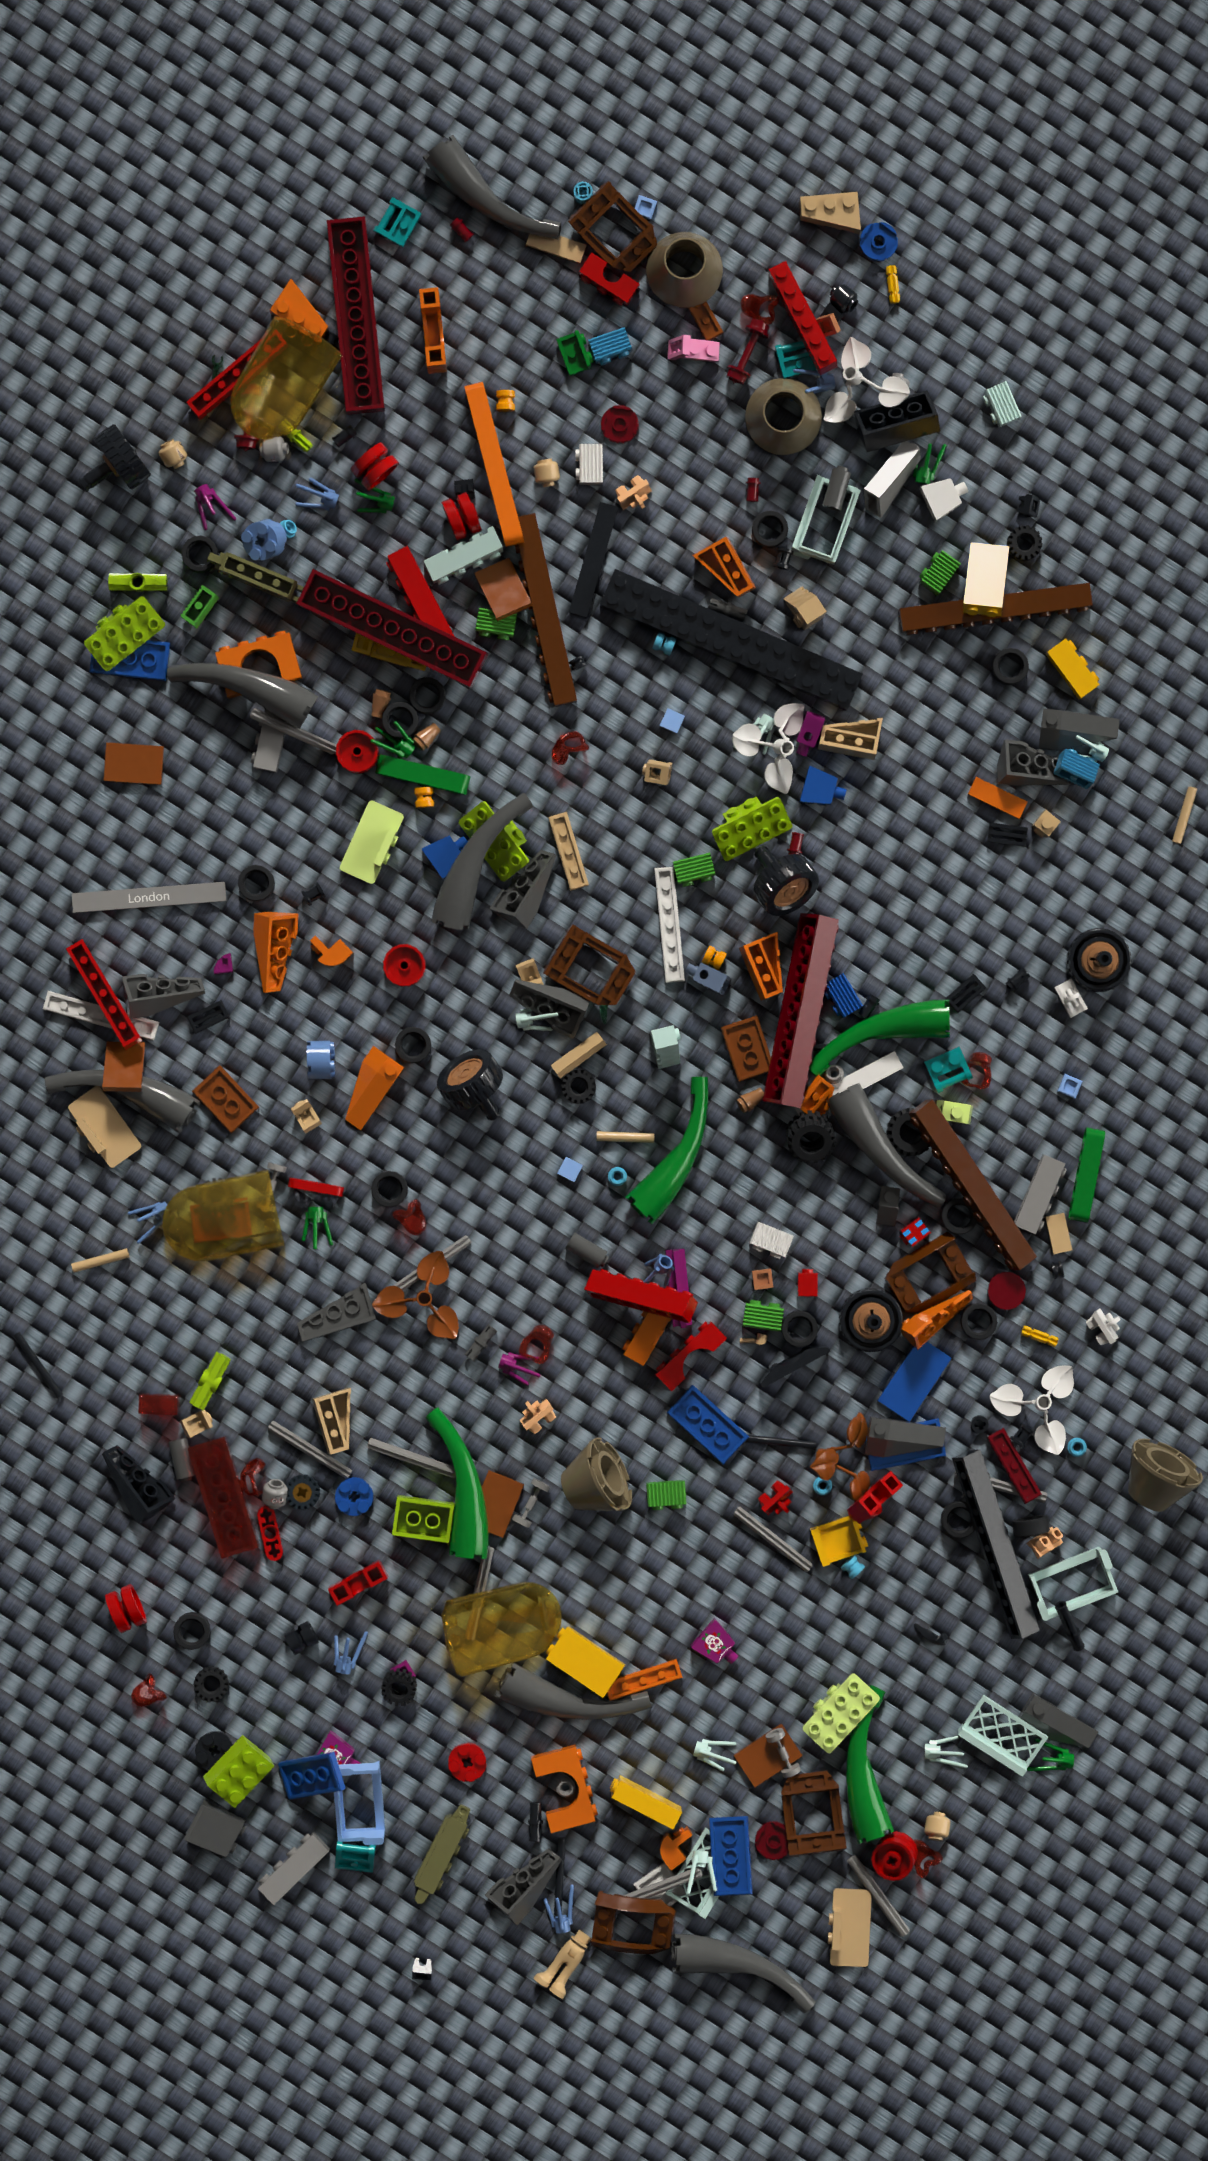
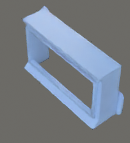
M380 1760L375 1763L339 1764L342 1776L372 1774L376 1827L346 1829L343 1790L334 1792L338 1841H363L364 1845L383 1844L385 1818Z

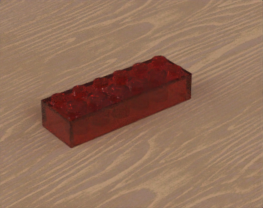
M227 1436L189 1446V1455L221 1559L258 1548L260 1544Z

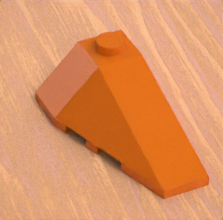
M254 913L253 934L264 993L281 990L287 970L285 964L288 956H291L292 953L290 947L298 933L297 913Z
M373 1046L362 1061L345 1120L359 1130H362L405 1067Z
M970 1290L914 1315L911 1319H906L902 1323V1335L918 1350L973 1299L972 1292Z

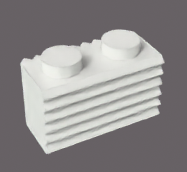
M579 444V449H576V461H579L580 468H576V480H580V485H603L602 444Z
M757 1221L749 1243L753 1244V1249L760 1252L766 1249L771 1251V1256L780 1259L781 1256L786 1257L794 1236Z

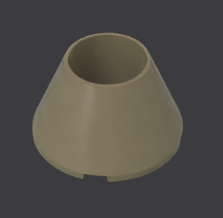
M678 232L661 239L650 252L646 266L647 280L653 293L664 303L679 308L694 307L708 301L718 290L723 274L722 260L716 247L705 237L691 232ZM690 252L701 260L703 267L696 275L683 278L674 275L669 270L667 262L676 253Z
M777 378L762 384L752 394L746 407L745 421L751 438L760 448L772 454L788 455L802 451L814 441L821 427L822 411L815 393H805V390L809 389L807 385L795 379ZM789 398L800 406L803 417L795 428L781 431L773 428L768 423L765 411L767 406L775 399Z
M594 1438L562 1472L561 1484L564 1494L569 1503L577 1510H626L632 1502V1490H628L627 1481L630 1479L625 1465L609 1442L604 1443L600 1441L602 1438Z
M1138 1439L1132 1446L1128 1492L1136 1502L1150 1510L1162 1512L1201 1484L1203 1480L1202 1473L1198 1474L1196 1471L1197 1465L1186 1455L1165 1443L1158 1442V1444L1149 1442L1150 1439Z

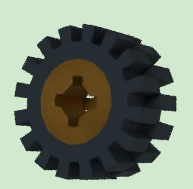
M306 1474L294 1476L286 1486L288 1488L286 1500L295 1509H309L319 1499L320 1486L312 1476L310 1477Z

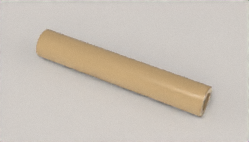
M1188 786L1172 839V842L1181 844L1197 792V789Z
M597 1131L596 1141L654 1143V1133Z
M126 1248L71 1263V1266L75 1273L130 1258Z

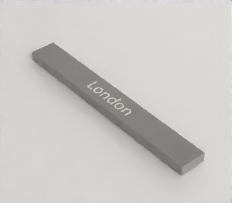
M225 882L72 893L73 913L227 901Z

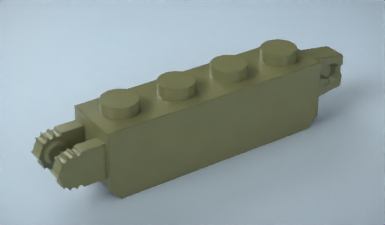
M210 552L207 558L208 562L215 564L214 569L218 570V573L287 602L297 603L299 598L294 596L293 592L297 590L302 593L304 588L291 578L228 552L226 554L221 552L220 556Z
M463 1804L458 1806L453 1815L449 1814L444 1817L415 1876L414 1882L418 1889L414 1899L417 1904L424 1903L429 1893L434 1894L435 1890H440L443 1884V1880H441L443 1873L447 1874L452 1865L449 1861L452 1855L456 1857L461 1847L458 1843L461 1838L465 1839L469 1831L466 1827L470 1808Z

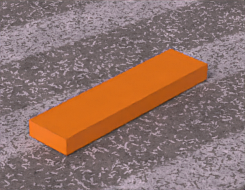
M674 1659L618 1677L607 1693L609 1701L683 1678L678 1661Z

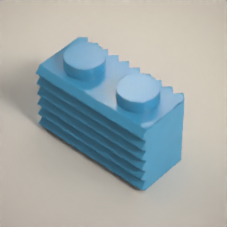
M625 327L588 340L596 364L605 365L610 363L612 358L618 356L619 359L628 357L629 353L632 352Z
M1064 749L1059 754L1054 775L1071 781V783L1077 784L1084 789H1088L1095 782L1100 764L1094 762V759L1091 757L1079 755L1074 749Z

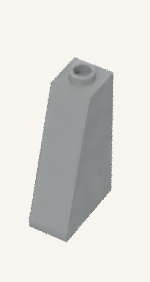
M902 442L864 488L866 510L880 518L885 514L921 459L920 448L915 443Z

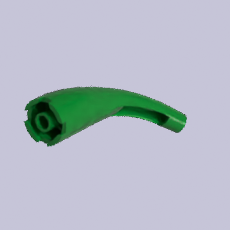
M929 1000L899 1006L855 1024L828 1043L812 1059L809 1071L816 1077L818 1075L821 1076L830 1067L829 1063L847 1049L870 1039L950 1038V1032H945V1030H950L949 1007H945V1005H949V1000Z
M691 1077L692 1112L681 1142L625 1197L627 1201L630 1199L633 1201L630 1205L643 1218H650L648 1223L651 1225L664 1213L681 1189L698 1154L707 1118L708 1077Z
M438 1407L425 1418L435 1432L438 1431L444 1440L456 1473L455 1505L449 1555L455 1554V1557L471 1559L481 1556V1559H487L489 1546L488 1518L480 1479L465 1443L452 1423Z
M873 1685L869 1687L879 1695L880 1700L852 1730L847 1754V1798L852 1827L858 1844L863 1843V1838L868 1842L883 1837L886 1830L889 1833L894 1832L867 1756V1737L871 1717L875 1707H880L886 1693Z

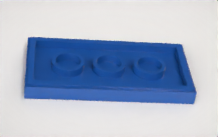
M147 640L109 671H105L91 654L89 672L166 681L170 642Z
M926 1342L918 1350L913 1346L877 1401L910 1422L952 1358L929 1342Z
M694 1385L667 1412L669 1416L723 1465L749 1437Z
M939 1418L916 1422L940 1426ZM943 1446L888 1457L868 1455L870 1470L875 1471L945 1457L946 1452Z
M335 1752L278 1763L289 1800L346 1789Z
M748 1816L709 1818L711 1857H713L712 1865L717 1887L714 1896L753 1894Z

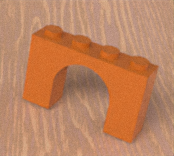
M438 287L419 289L428 374L447 372Z
M285 631L274 633L275 636L267 638V636L258 637L256 642L252 643L248 641L239 642L237 647L233 648L224 646L219 648V652H215L218 664L242 667L244 660L251 653L257 651L268 652L276 658L283 679L291 682L303 679L291 634ZM225 688L228 699L241 696L240 693Z
M576 1744L531 1756L536 1777L555 1772H565L571 1775L578 1784V1795L571 1804L546 1811L551 1833L595 1822V1816L598 1815L596 1805H592L590 1797H593L591 1786L586 1785L585 1779L588 1778L586 1767L581 1766L580 1760H583L581 1748L577 1749Z

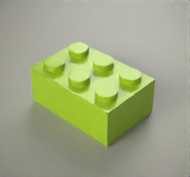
M398 1495L392 1535L449 1543L455 1503Z
M242 1735L203 1778L210 1789L236 1808L269 1773L274 1764L266 1753Z

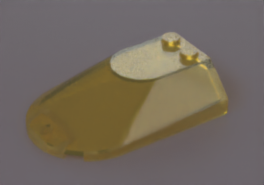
M274 316L233 388L231 410L237 424L243 431L259 439H273V437L286 436L300 425L342 357L340 351L319 335L287 318Z
M269 1170L190 1186L175 1194L163 1214V1232L172 1249L190 1260L209 1261L284 1246L285 1243L279 1223Z
M521 1582L446 1600L442 1612V1622L447 1653L456 1673L461 1677L529 1659L547 1650L555 1635H558L561 1625V1609L554 1594L540 1584Z

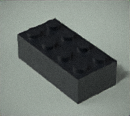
M928 390L909 395L901 404L893 408L878 404L854 411L857 431L866 452L940 432L938 413Z

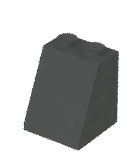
M204 1799L184 1840L227 1857L228 1853L233 1854L237 1843H235L237 1836L241 1837L246 1829V1826L243 1825L245 1819Z

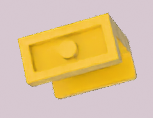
M846 1516L810 1528L823 1567L830 1565L832 1562L866 1552L865 1547H868L865 1536L861 1537L859 1529H862L861 1524Z

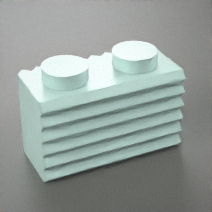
M1007 381L984 391L983 401L986 407L990 406L992 411L990 417L994 425L998 424V427H1002L1021 418L1020 411Z

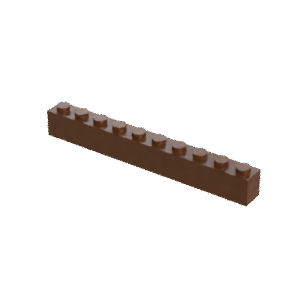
M532 513L519 516L518 519L524 543L516 544L515 550L516 554L520 553L522 560L518 561L520 572L525 573L526 579L522 581L525 591H529V599L532 603L529 610L533 609L534 617H531L533 629L537 628L538 635L535 636L537 647L542 648L543 654L539 655L541 665L546 666L547 673H543L546 685L550 684L551 692H548L549 701L554 703L555 707L576 703L577 697L536 515Z
M1090 583L1004 594L1002 614L996 617L963 613L964 600L900 608L898 613L901 633H906V636L916 635L918 634L917 631L925 630V633L937 632L936 628H944V631L956 629L955 626L963 625V628L974 627V623L982 622V625L994 624L993 621L1001 620V623L1013 621L1012 618L1020 617V620L1032 619V615H1039V618L1051 616L1050 613L1058 612V615L1069 614V610L1076 609L1077 612H1086L1088 608L1093 606Z
M925 1100L908 1114L911 1117V1123L922 1133L921 1138L932 1148L933 1156L939 1159L943 1171L951 1177L953 1186L961 1192L963 1201L967 1206L971 1207L974 1212L973 1216L978 1222H981L985 1234L993 1240L995 1249L1005 1258L1006 1266L1012 1270L1024 1268L1037 1257L934 1100Z

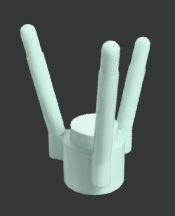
M763 714L761 718L758 717L754 725L758 726L762 735L763 733H768L766 742L770 743L776 727H774L773 718ZM764 746L763 755L766 754L769 746Z
M1078 735L1076 736V739L1091 747L1089 754L1092 756H1081L1091 757L1094 759V762H1103L1109 748L1100 742L1093 744Z
M522 1009L520 1013H516L517 1027L523 1028L524 1031H552L551 1027L531 1026V1024H533V1020L558 1016V1013L532 1016L529 1013L532 1011L531 1009Z
M959 1736L930 1740V1744H925V1759H929L930 1762H940L968 1768L966 1764L937 1758L940 1755L964 1756L963 1752L940 1751V1746H937V1744L958 1740Z
M705 1739L702 1742L697 1741L693 1756L697 1757L698 1760L704 1761L721 1771H724L723 1767L707 1758L712 1757L733 1765L736 1764L734 1760L711 1753V1747L708 1746H736V1742L709 1741Z
M693 1851V1863L687 1888L688 1895L694 1884L693 1879L696 1867H706V1863H708L713 1891H717L712 1865L713 1857H708L707 1851Z

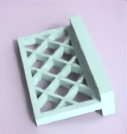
M985 1695L981 1697L964 1724L958 1729L960 1737L1022 1777L1048 1738L1046 1734ZM984 1701L992 1706L993 1712L981 1713L980 1707ZM1004 1713L1008 1716V1723H997L996 1715ZM994 1716L995 1725L984 1727L982 1717ZM980 1718L981 1728L974 1729L969 1726L972 1719ZM1021 1724L1024 1726L1025 1733L1014 1735L1012 1725ZM1010 1726L1011 1735L1000 1737L999 1728ZM996 1728L998 1738H988L985 1730ZM1036 1734L1042 1738L1038 1744L1030 1745L1028 1736ZM1026 1736L1028 1746L1016 1747L1015 1738ZM1013 1739L1014 1748L1005 1749L1002 1746V1741ZM1029 1749L1030 1756L1025 1762L1019 1758L1018 1751Z
M705 1827L677 1875L683 1873L685 1869L692 1868V1864H688L690 1860L693 1863V1851L711 1849V1846L704 1847L703 1844L706 1834L710 1835L708 1828ZM710 1873L694 1880L697 1881L699 1891L691 1892L688 1895L686 1884H683L686 1894L677 1896L672 1893L673 1889L666 1891L668 1896L695 1911L704 1919H706L719 1897L714 1896L712 1883L709 1888L700 1889L699 1880L710 1877ZM700 1894L701 1902L698 1907L690 1904L688 1896Z

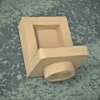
M534 958L516 965L522 981L544 985Z
M307 1099L297 1102L291 1108L305 1134L322 1124Z
M205 1410L198 1411L180 1421L187 1438H191L213 1427L212 1417Z

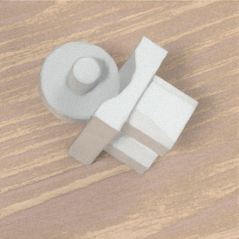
M1072 978L1054 987L1070 1018L1088 1009Z
M1099 1308L1086 1321V1324L1091 1330L1098 1326L1100 1327L1102 1332L1096 1336L1100 1345L1112 1344L1118 1338L1116 1331L1120 1328L1117 1322L1121 1319L1119 1316L1113 1318L1110 1313L1104 1315Z

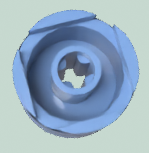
M264 519L250 524L242 533L241 539L243 547L251 559L267 560L283 552L287 535L280 523L271 519Z
M330 1040L307 1041L308 1080L331 1079V1077H335L334 1061H331V1059H335L334 1042H330Z

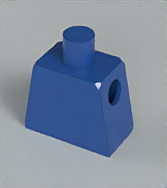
M809 766L800 803L831 805L833 798L844 800L847 789L836 787L837 777Z
M449 835L422 848V851L444 880L455 859L468 841L462 836L454 842Z

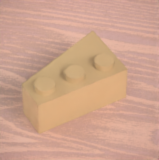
M345 1388L312 1399L326 1449L330 1455L349 1449L351 1388Z

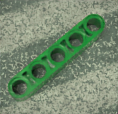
M381 754L379 755L375 771L376 774L462 795H467L471 776Z
M1085 1128L1070 1204L1069 1220L1085 1223L1089 1221L1105 1139V1131Z

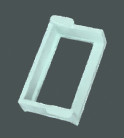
M817 474L791 550L794 551L793 555L804 559L813 557L834 565L861 490L850 485L847 487L846 493L852 494L831 556L804 547L802 543L823 484L828 486L829 479Z
M1096 1547L1028 1574L1038 1599L1037 1606L1044 1621L1059 1615L1055 1610V1606L1046 1608L1036 1581L1097 1557L1100 1560L1109 1585L1066 1601L1069 1611L1118 1593L1110 1571L1112 1563L1105 1549L1102 1550L1100 1547Z

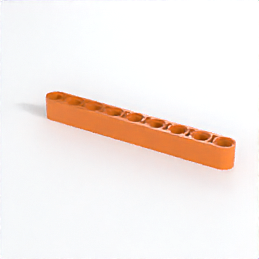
M479 382L464 386L505 547L524 543L484 384Z

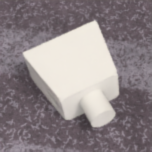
M951 479L927 484L919 489L934 522H937L962 504L959 496L968 493L965 482L954 486Z

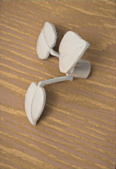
M850 337L844 347L841 364L844 369L843 377L847 380L846 386L849 395L844 392L834 393L827 401L823 419L830 423H841L850 419L857 407L856 403L851 400L853 397L851 385H859L862 381L881 391L878 396L879 401L888 408L896 407L908 398L910 389L902 379L894 376L884 379L882 387L867 380L859 371V368H865L869 364L871 351L865 344Z
M798 703L783 705L776 711L773 721L779 727L778 732L783 739H777L774 744L760 741L762 736L761 730L754 724L742 725L732 736L733 746L742 755H756L759 751V745L773 747L774 752L780 754V756L775 758V763L767 765L764 778L771 788L783 794L788 793L793 776L792 765L786 759V756L792 754L794 750L793 743L785 735L792 736L797 734L803 723L805 706Z
M1057 1366L1048 1370L1042 1377L1041 1385L1049 1391L1046 1395H1040L1035 1400L1021 1401L1023 1399V1392L1014 1384L1003 1385L990 1394L989 1398L994 1408L1006 1416L1018 1415L1021 1412V1404H1034L1037 1410L1043 1411L1045 1425H1041L1036 1429L1034 1434L1035 1442L1045 1451L1055 1455L1061 1453L1065 1445L1066 1432L1064 1426L1057 1420L1051 1421L1048 1424L1047 1409L1052 1404L1051 1393L1056 1398H1065L1072 1392L1074 1387L1072 1366Z

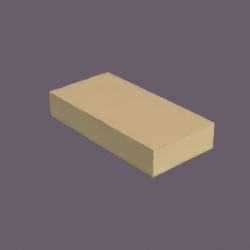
M1060 1213L1046 1216L1045 1220L1053 1254L1072 1251L1065 1214Z

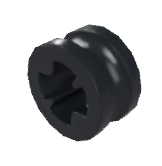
M584 655L569 662V665L573 666L572 671L588 665L584 661Z
M1058 1261L1057 1264L1052 1262L1051 1270L1054 1279H1057L1059 1276L1063 1278L1064 1271L1061 1261Z
M977 1415L972 1418L971 1427L975 1432L983 1433L988 1429L989 1423L984 1416ZM977 1419L985 1422V1425H982V1429L974 1426V1423H977Z

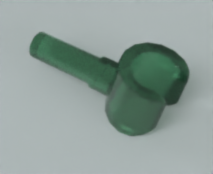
M215 355L212 356V365L214 366L212 380L218 375L219 368L223 366L222 356L219 363H215Z

